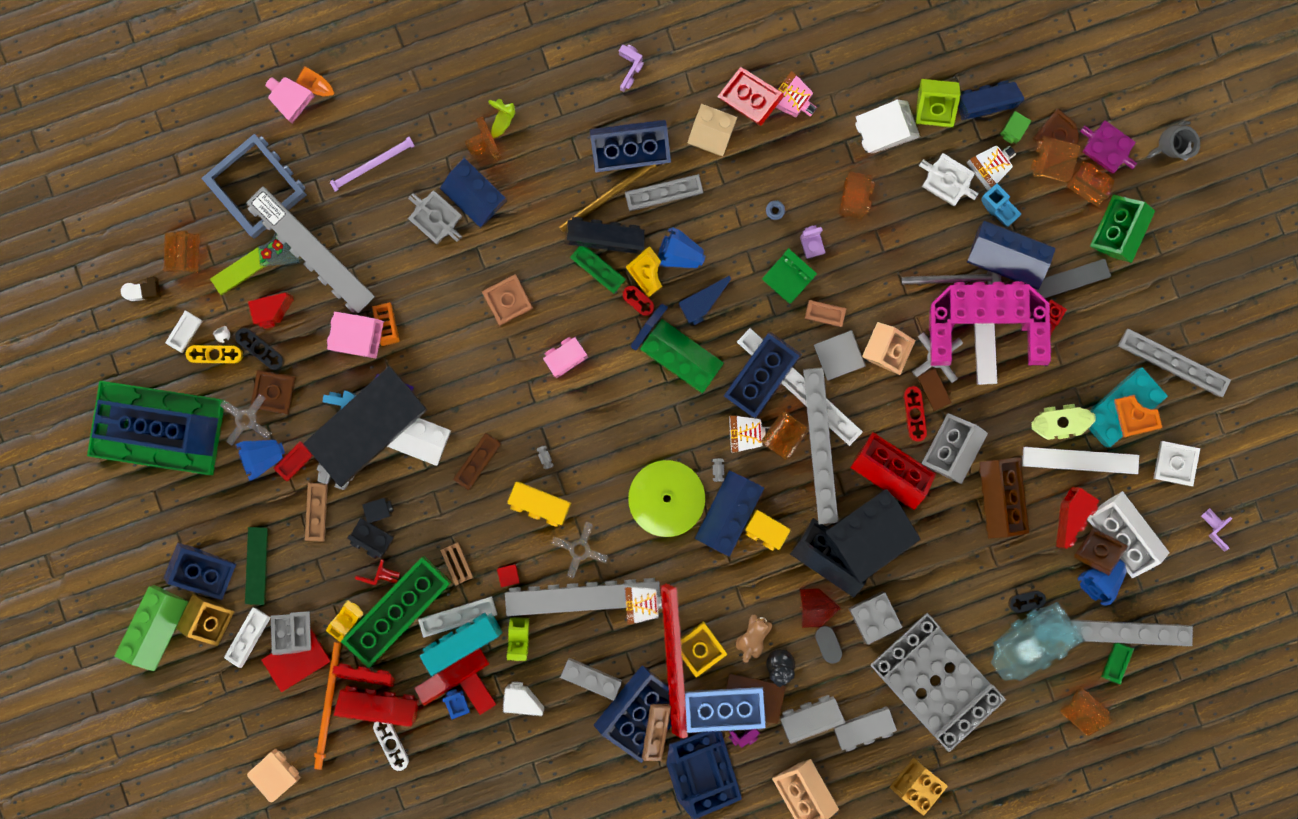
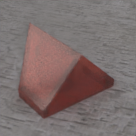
M819 588L800 589L802 628L822 627L841 609Z

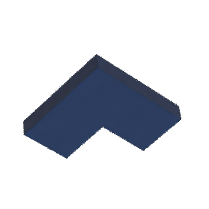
M661 304L648 319L631 344L632 349L636 351L667 310V306Z

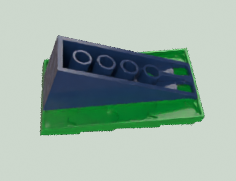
M99 381L87 456L213 476L225 400Z

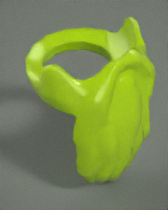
M498 99L496 102L488 101L489 105L499 110L491 130L493 138L499 137L506 131L515 115L514 104L504 105L501 99Z

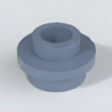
M772 201L766 207V214L772 220L782 218L785 213V207L779 201ZM772 208H778L779 212L777 214L772 213Z

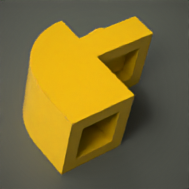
M348 600L343 605L339 614L331 621L326 631L341 643V640L363 616L360 607Z

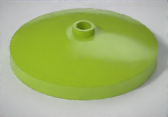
M657 461L644 467L634 478L629 490V507L632 516L645 531L656 536L673 537L687 532L698 522L705 506V491L701 480L691 468L676 461ZM665 495L671 497L669 502H664L663 497Z

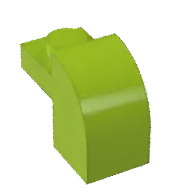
M510 617L507 660L526 661L529 647V618Z

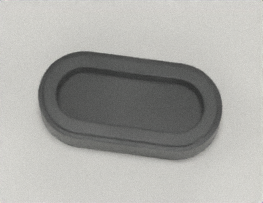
M828 626L819 627L815 632V638L822 656L828 663H837L842 657V651L835 633Z

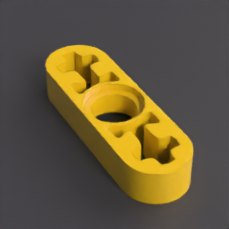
M193 345L186 350V358L193 363L236 364L243 359V351L236 346ZM196 349L197 352L205 353V357L197 356L195 359L191 356V353ZM213 349H217L220 353L219 358L216 360H212L209 355ZM223 349H225V353H232L235 349L238 356L234 360L232 357L224 356Z

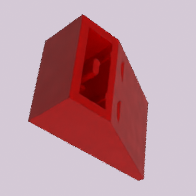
M1071 487L1061 502L1056 542L1058 548H1071L1077 540L1076 535L1078 532H1082L1087 526L1088 522L1086 520L1088 517L1094 515L1098 510L1099 506L1097 504L1099 500L1080 487Z

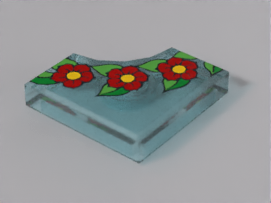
M276 232L271 241L265 245L258 246L260 266L299 263V257H295L290 252L291 247L287 243L282 244L275 237L277 235Z

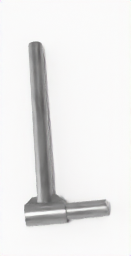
M990 271L987 274L901 277V284L987 282L989 285H993L994 282H1001V275Z

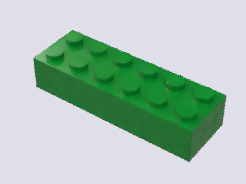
M425 556L421 557L341 642L361 662L370 668L452 582Z

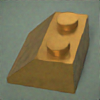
M192 594L176 629L186 637L218 646L235 611L208 598Z

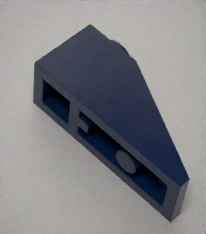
M730 276L678 303L688 324L693 323L696 325L704 321L703 317L707 315L731 281Z

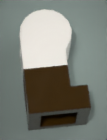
M154 276L147 277V283L124 284L121 288V295L130 301L161 297L158 278Z

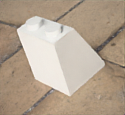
M897 99L856 117V128L863 136L862 145L868 153H876L920 137L908 101Z

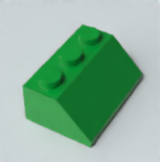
M1113 195L1090 247L1115 259L1132 263L1155 210L1146 202Z

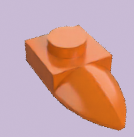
M303 67L295 83L316 95H334L333 89L326 79L309 68Z

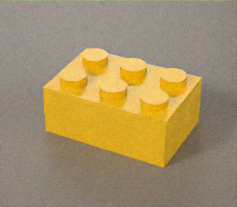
M515 482L507 504L511 505L510 509L520 513L525 510L529 512L528 516L537 520L541 517L547 519V524L558 527V524L562 525L571 506V502L521 482Z

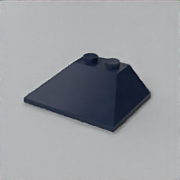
M721 731L700 732L669 745L666 764L676 797L692 819H697L742 800Z

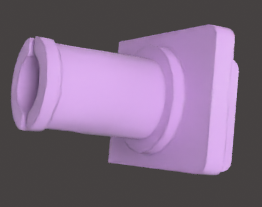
M1209 508L1201 517L1213 528V532L1208 536L1225 552L1229 547L1216 533L1232 520V517L1230 516L1225 521H1221Z

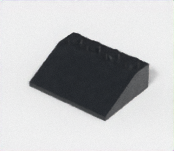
M887 488L827 530L824 536L826 543L859 584L921 540L900 504Z

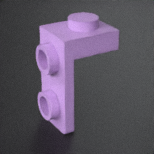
M622 44L619 55L633 63L620 86V90L624 92L626 88L630 89L634 82L633 75L635 72H640L644 63L642 62V55L637 53L638 50L631 45L625 46Z

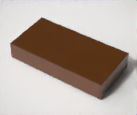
M935 368L917 377L933 411L952 403Z

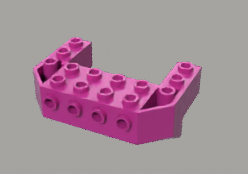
M956 282L954 285H950L931 304L929 310L930 366H950L952 362L951 331L954 324L1021 323L1022 331H1027L1028 365H1048L1051 361L1049 303L1029 284H1024V282H1013L1012 285H1004V282H994L993 285H985L984 282H975L973 285Z

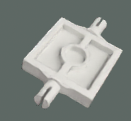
M944 153L933 165L924 159L920 163L919 167L928 171L927 179L922 185L923 188L953 206L957 204L960 197L964 194L975 200L978 193L969 188L970 181L975 175L973 171Z

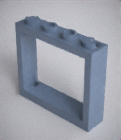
M255 134L202 177L207 186L254 239L267 229L261 223L263 219L253 226L214 179L255 144L295 190L292 195L281 203L287 210H290L307 195L303 191L305 186L299 179L295 181L291 175L294 173L287 165L284 167L281 165L279 155L274 150L270 152L267 148L268 142L262 136L258 137Z

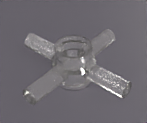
M259 394L249 409L241 411L226 400L221 403L220 406L235 416V423L237 425L227 439V443L233 445L243 430L253 429L265 439H269L272 433L256 423L257 417L255 415L266 399L264 396ZM244 415L250 418L248 425H245L242 421Z
M585 523L580 540H576L573 543L556 537L553 538V545L570 550V554L573 557L567 574L570 578L575 577L580 560L590 557L606 563L608 559L607 555L590 550L587 540L593 526L592 523ZM576 545H583L585 547V554L577 555L575 553Z

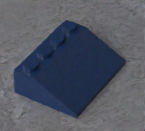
M642 665L595 722V728L606 739L642 763L644 761L642 753L651 704L670 705L668 685ZM671 713L669 716L667 731L671 727Z

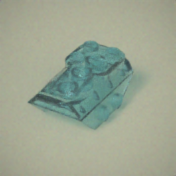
M1057 602L1038 611L1034 609L1027 614L1026 619L1022 621L1019 619L1012 623L1011 628L993 643L995 652L991 663L1003 680L1017 679L1021 681L1039 669L1044 670L1048 668L1056 658L1058 660L1064 658L1069 650L1085 640Z

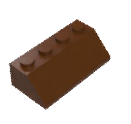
M1021 458L979 462L988 538L1028 534L1029 525Z

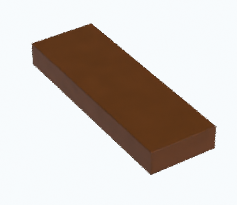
M485 433L453 480L469 491L502 443Z

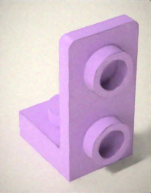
M815 225L805 228V231L800 236L806 259L825 254L820 236L823 231L822 227L817 228Z

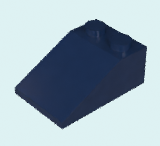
M177 542L164 579L169 585L222 600L236 564L195 547Z

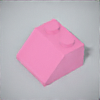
M568 337L561 342V347L556 350L553 347L545 353L546 357L543 359L556 379L588 358L575 337L573 339Z

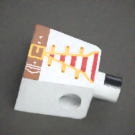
M996 145L971 158L967 164L989 191L1013 167L1009 160L1016 153L1011 146L1001 151Z
M729 416L731 453L761 447L763 438H773V427H762L761 419Z
M625 586L628 624L658 617V609L662 608V597H657L655 588Z

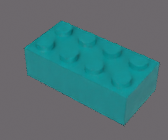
M1143 367L1135 369L1089 410L1095 414L1096 421L1088 429L1104 447H1111L1123 437L1114 403L1115 399L1135 395L1137 402L1143 407L1154 409L1168 397Z
M484 612L473 619V624L470 625L467 622L456 629V634L450 632L439 639V644L435 641L422 649L424 653L420 655V658L431 676L499 637L503 631L492 613L487 615Z

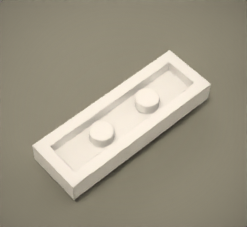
M252 608L224 658L238 668H242L271 617L257 608Z

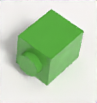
M1014 111L1000 135L1009 143H1017L1022 138L1031 120Z

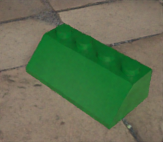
M663 319L640 348V351L701 394H703L724 364V362Z

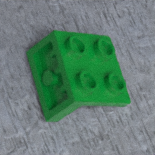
M788 248L762 280L787 303L791 304L817 273Z

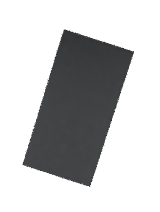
M388 366L303 444L338 486L343 487L428 409L392 367Z

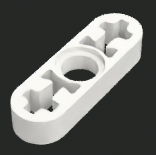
M375 722L373 725L374 732L391 767L396 771L404 770L409 763V758L393 725L387 724L385 730L387 734L391 732L392 735H388L383 739L382 736L385 733L382 729H378L380 723ZM388 739L396 741L395 749H388L386 747ZM398 749H400L401 751L397 753L398 757L400 759H404V762L402 763L403 766H400V764H395V761L397 760L395 754L393 756L390 755L391 753L396 752Z

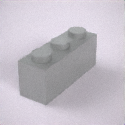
M568 658L560 677L611 700L615 699L622 680L571 658Z
M887 706L845 721L844 724L833 727L840 748L846 751L856 749V745L864 743V745L875 742V738L881 736L882 738H888L893 735V732L897 731Z

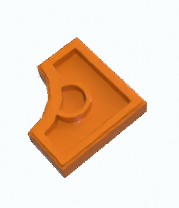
M1135 395L1114 400L1123 437L1163 428L1158 409L1143 407L1137 402Z

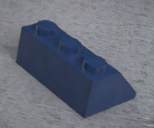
M1009 80L999 82L998 86L995 87L990 85L982 86L978 91L972 92V89L962 91L958 104L961 120L1017 108L1024 101V96L1016 82L1009 83Z
M465 158L449 173L440 187L480 228L507 202L506 198Z

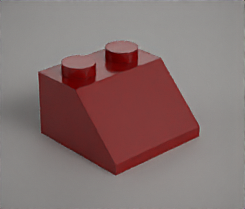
M285 292L248 301L253 324L264 329L274 328L276 323L281 322L292 304L293 296Z

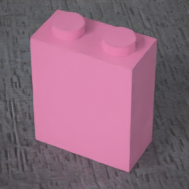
M334 312V316L331 319L330 335L327 339V349L376 359L384 321Z

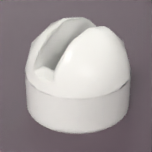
M223 326L215 330L213 335L217 341L224 343L223 339L229 340L230 331L227 326Z

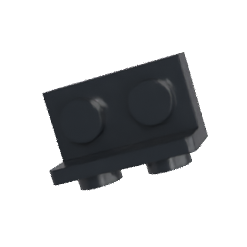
M360 518L347 539L351 540L350 544L352 546L368 550L366 554L376 559L377 557L381 558L384 556L394 537Z

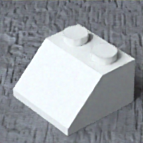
M512 682L505 688L503 712L543 715L544 706L528 686H523V682Z

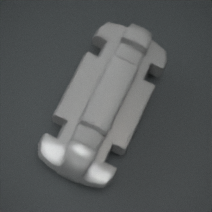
M541 446L537 448V452L539 451V458L541 463L544 464L543 468L553 467L549 452L546 451L547 447Z
M721 458L713 459V475H715L713 481H724V478H722V475H724V465H722V462L724 460Z

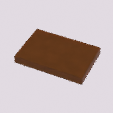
M729 673L726 689L763 687L765 721L778 724L786 685L777 687L772 682Z

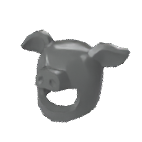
M1181 121L1163 131L1159 138V146L1153 149L1147 158H1152L1159 152H1163L1169 157L1181 158L1186 161L1188 158L1198 154L1200 150L1199 136L1194 129L1186 126L1190 125L1191 121Z

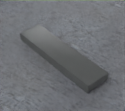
M1102 259L1046 277L1039 290H1035L1043 298H1047L1109 278L1111 275L1106 260Z

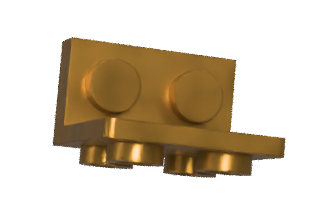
M913 758L889 788L919 813L925 815L948 786Z

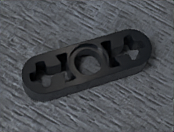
M246 328L237 331L236 341L268 368L278 370L283 367V356L254 332ZM242 333H249L248 338L254 341L252 345L248 341H241L243 339ZM258 344L265 346V351L261 355L255 352V347ZM268 353L274 358L279 357L277 360L279 362L278 365H271L272 360L266 357Z

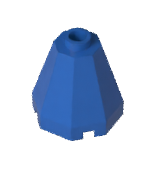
M669 228L667 232L670 235L663 238L657 256L661 259L660 266L698 268L699 265L702 266L705 260L704 250L679 229Z
M276 440L242 441L236 444L237 449L241 448L238 451L246 475L251 474L248 476L249 481L258 478L283 459L282 454H285L282 443L278 444Z
M1120 559L1109 576L1092 567L1079 575L1078 581L1082 580L1080 587L1093 600H1102L1100 604L1103 606L1111 605L1116 599L1126 575V564Z

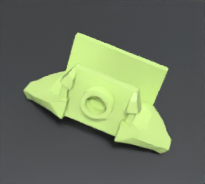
M1075 404L1063 405V409L1056 410L1055 407L1044 408V412H1039L1040 415L1036 416L1031 423L1032 430L1050 440L1055 439L1054 436H1058V439L1070 438L1069 434H1073V436L1082 435L1096 419L1095 414L1091 413L1088 409L1075 407ZM1060 417L1068 419L1067 427L1060 428L1057 421Z

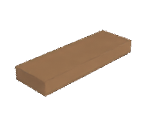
M308 483L305 526L306 541H325L328 484Z
M651 704L642 753L644 761H662L671 710L669 704Z

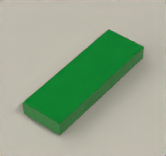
M579 246L570 256L575 263L613 294L626 280L588 247Z

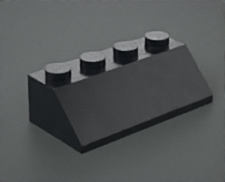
M572 217V220L568 219L564 244L641 254L644 251L645 230L640 229L638 225L622 227L621 223L610 222V225L602 224L601 220L592 219L591 222H585L583 218Z
M813 518L796 542L790 555L854 598L863 588L867 579L859 584L824 540L825 532L829 528L819 524V521Z

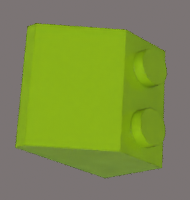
M921 79L915 123L954 127L960 100L959 83Z

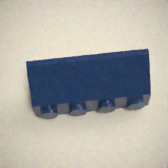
M666 120L590 129L595 172L671 163Z
M983 221L977 230L967 263L1011 280L1024 282V284H1029L1032 288L1039 290L1051 265L1056 248Z
M729 470L694 539L730 557L764 487Z

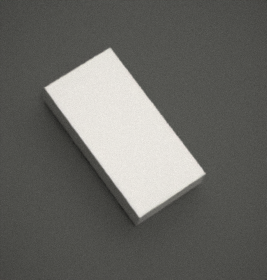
M185 310L165 343L183 353L203 320Z

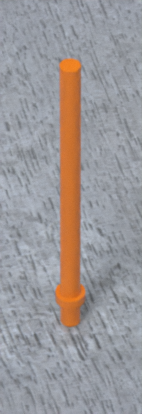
M334 642L318 747L317 752L314 753V757H316L314 769L318 770L322 769L323 758H326L324 752L336 677L332 674L333 666H338L342 645L340 642Z

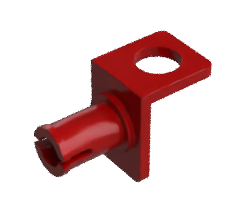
M381 559L375 580L356 575L355 579L375 586L380 579L396 584L400 572L384 568L383 563L385 559Z

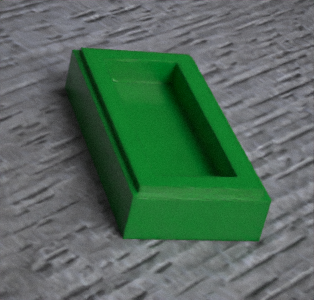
M1114 643L1101 677L1121 684L1134 649L1121 643Z

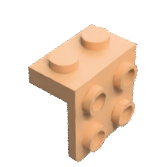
M277 749L270 752L247 774L248 778L269 802H274L301 778L297 769L292 765L290 766L284 754Z

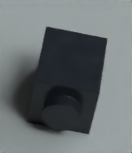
M387 498L362 504L367 523L392 516L391 512L394 511L391 500L388 501Z

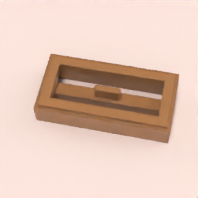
M459 542L440 550L455 585L474 578ZM454 548L457 549L468 576L466 577L453 551ZM447 551L450 552V555L459 573V576L461 578L459 580L455 574V571L446 553Z

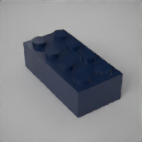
M772 332L768 333L724 397L753 418H757L802 354Z

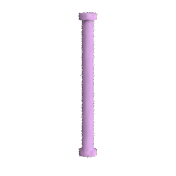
M407 137L406 141L335 181L331 180V186L336 192L340 186L405 149L415 147L411 138Z

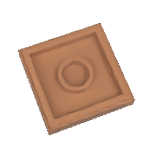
M516 274L482 291L499 326L533 309Z

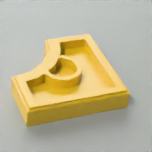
M651 247L646 248L626 266L648 298L662 287L657 273L661 261Z

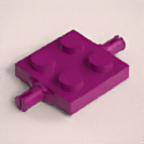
M1106 120L1094 132L1086 127V125L1080 130L1081 133L1089 138L1082 152L1110 173H1115L1123 163L1132 170L1137 165V162L1128 157L1130 150L1136 142Z

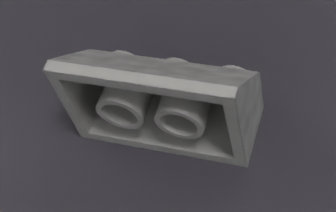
M948 413L921 464L962 484L988 433L979 426Z
M823 696L818 699L819 702L811 704V702L802 704L800 706L801 709L796 711L789 709L782 712L783 715L779 718L790 744L845 723L833 696Z

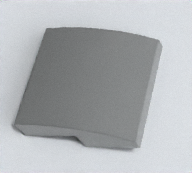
M853 331L814 345L827 381L866 366Z
M310 612L290 613V615L271 616L272 655L311 650Z

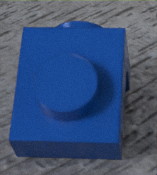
M457 689L446 692L443 702L446 703L451 720L470 713L462 690L457 692Z

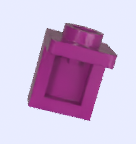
M748 729L741 736H738L734 730H729L731 734L729 739L735 746L739 744L742 748L746 744L751 745L758 740L760 733L757 729Z

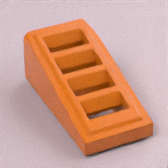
M391 302L372 306L375 319H390V321L383 323V328L391 326V329L382 330L380 345L385 346L400 342ZM388 311L387 314L378 315L379 312Z

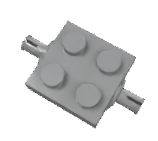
M434 190L428 197L422 200L414 193L411 194L412 197L409 196L408 199L416 205V208L408 219L436 244L447 235H450L456 242L459 241L458 238H461L462 235L454 230L456 223L463 217Z

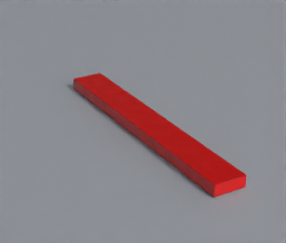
M664 584L661 585L671 706L672 733L683 739L688 737L677 588Z

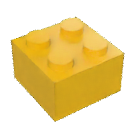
M756 509L744 527V530L747 531L745 535L755 541L758 538L763 540L762 545L772 551L775 548L778 550L781 548L791 531Z
M704 621L680 638L682 659L695 677H698L727 655V652Z

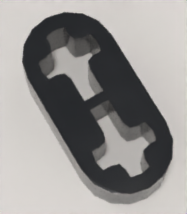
M1029 591L1012 596L1009 599L1008 606L1012 611L1021 613L1043 607L1046 597L1040 591ZM1035 594L1041 597V600H1038V604L1036 602H1029V599H1033ZM1016 599L1018 601H1025V604H1021L1019 609L1013 606V603H1016Z

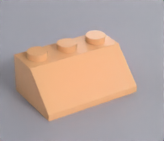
M811 759L797 763L772 778L794 819H829L839 810Z

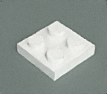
M1160 441L1153 479L1193 486L1200 448Z

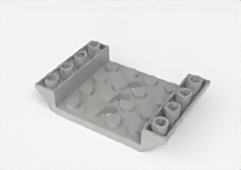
M926 613L870 666L931 734L950 752L1006 699L947 637L931 616ZM948 662L954 664V670L951 673H947L944 670V666ZM934 675L940 677V683L936 686L930 683V679ZM919 688L926 690V696L922 699L916 696V691Z

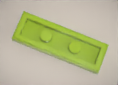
M256 248L210 278L220 295L225 294L269 265L267 259L264 263L260 264V257H262V255H259L260 248Z

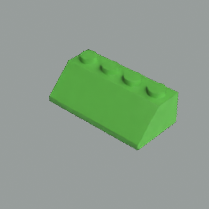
M156 585L149 586L114 657L131 665L155 671L189 601Z

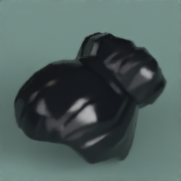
M777 649L772 651L767 657L766 666L770 679L777 687H781L794 679L795 660L787 650Z

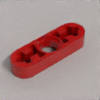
M911 386L906 388L903 393L906 421L910 439L919 442L924 440L927 435L923 400L920 389ZM911 390L917 393V396L914 397V402H919V406H908V403L912 404L911 397L907 396ZM914 408L920 411V417L917 420L910 417V411ZM921 421L922 425H918V430L922 431L923 433L919 435V438H917L916 435H913V432L916 431L915 425L911 426V422L916 423Z

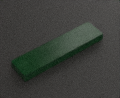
M248 527L245 604L265 605L269 528Z

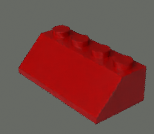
M874 432L870 434L850 467L883 490L887 488L892 496L913 510L926 497L936 476V473Z
M346 686V688L340 690L334 711V716L411 727L416 722L419 699L415 698V695L412 694L396 696V692L384 691V694L376 693V689L365 688V691L357 690L358 687Z

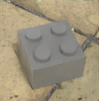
M883 591L848 608L866 644H870L903 628L886 593Z

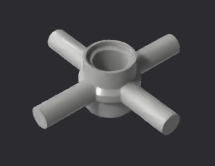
M924 332L920 334L918 338L929 353L927 361L913 370V374L918 377L931 367L941 368L951 383L956 381L958 378L949 366H930V340ZM960 338L951 343L952 352L963 344Z

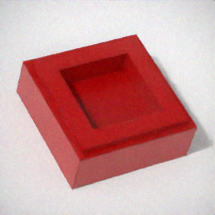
M516 564L497 568L501 587L520 583Z

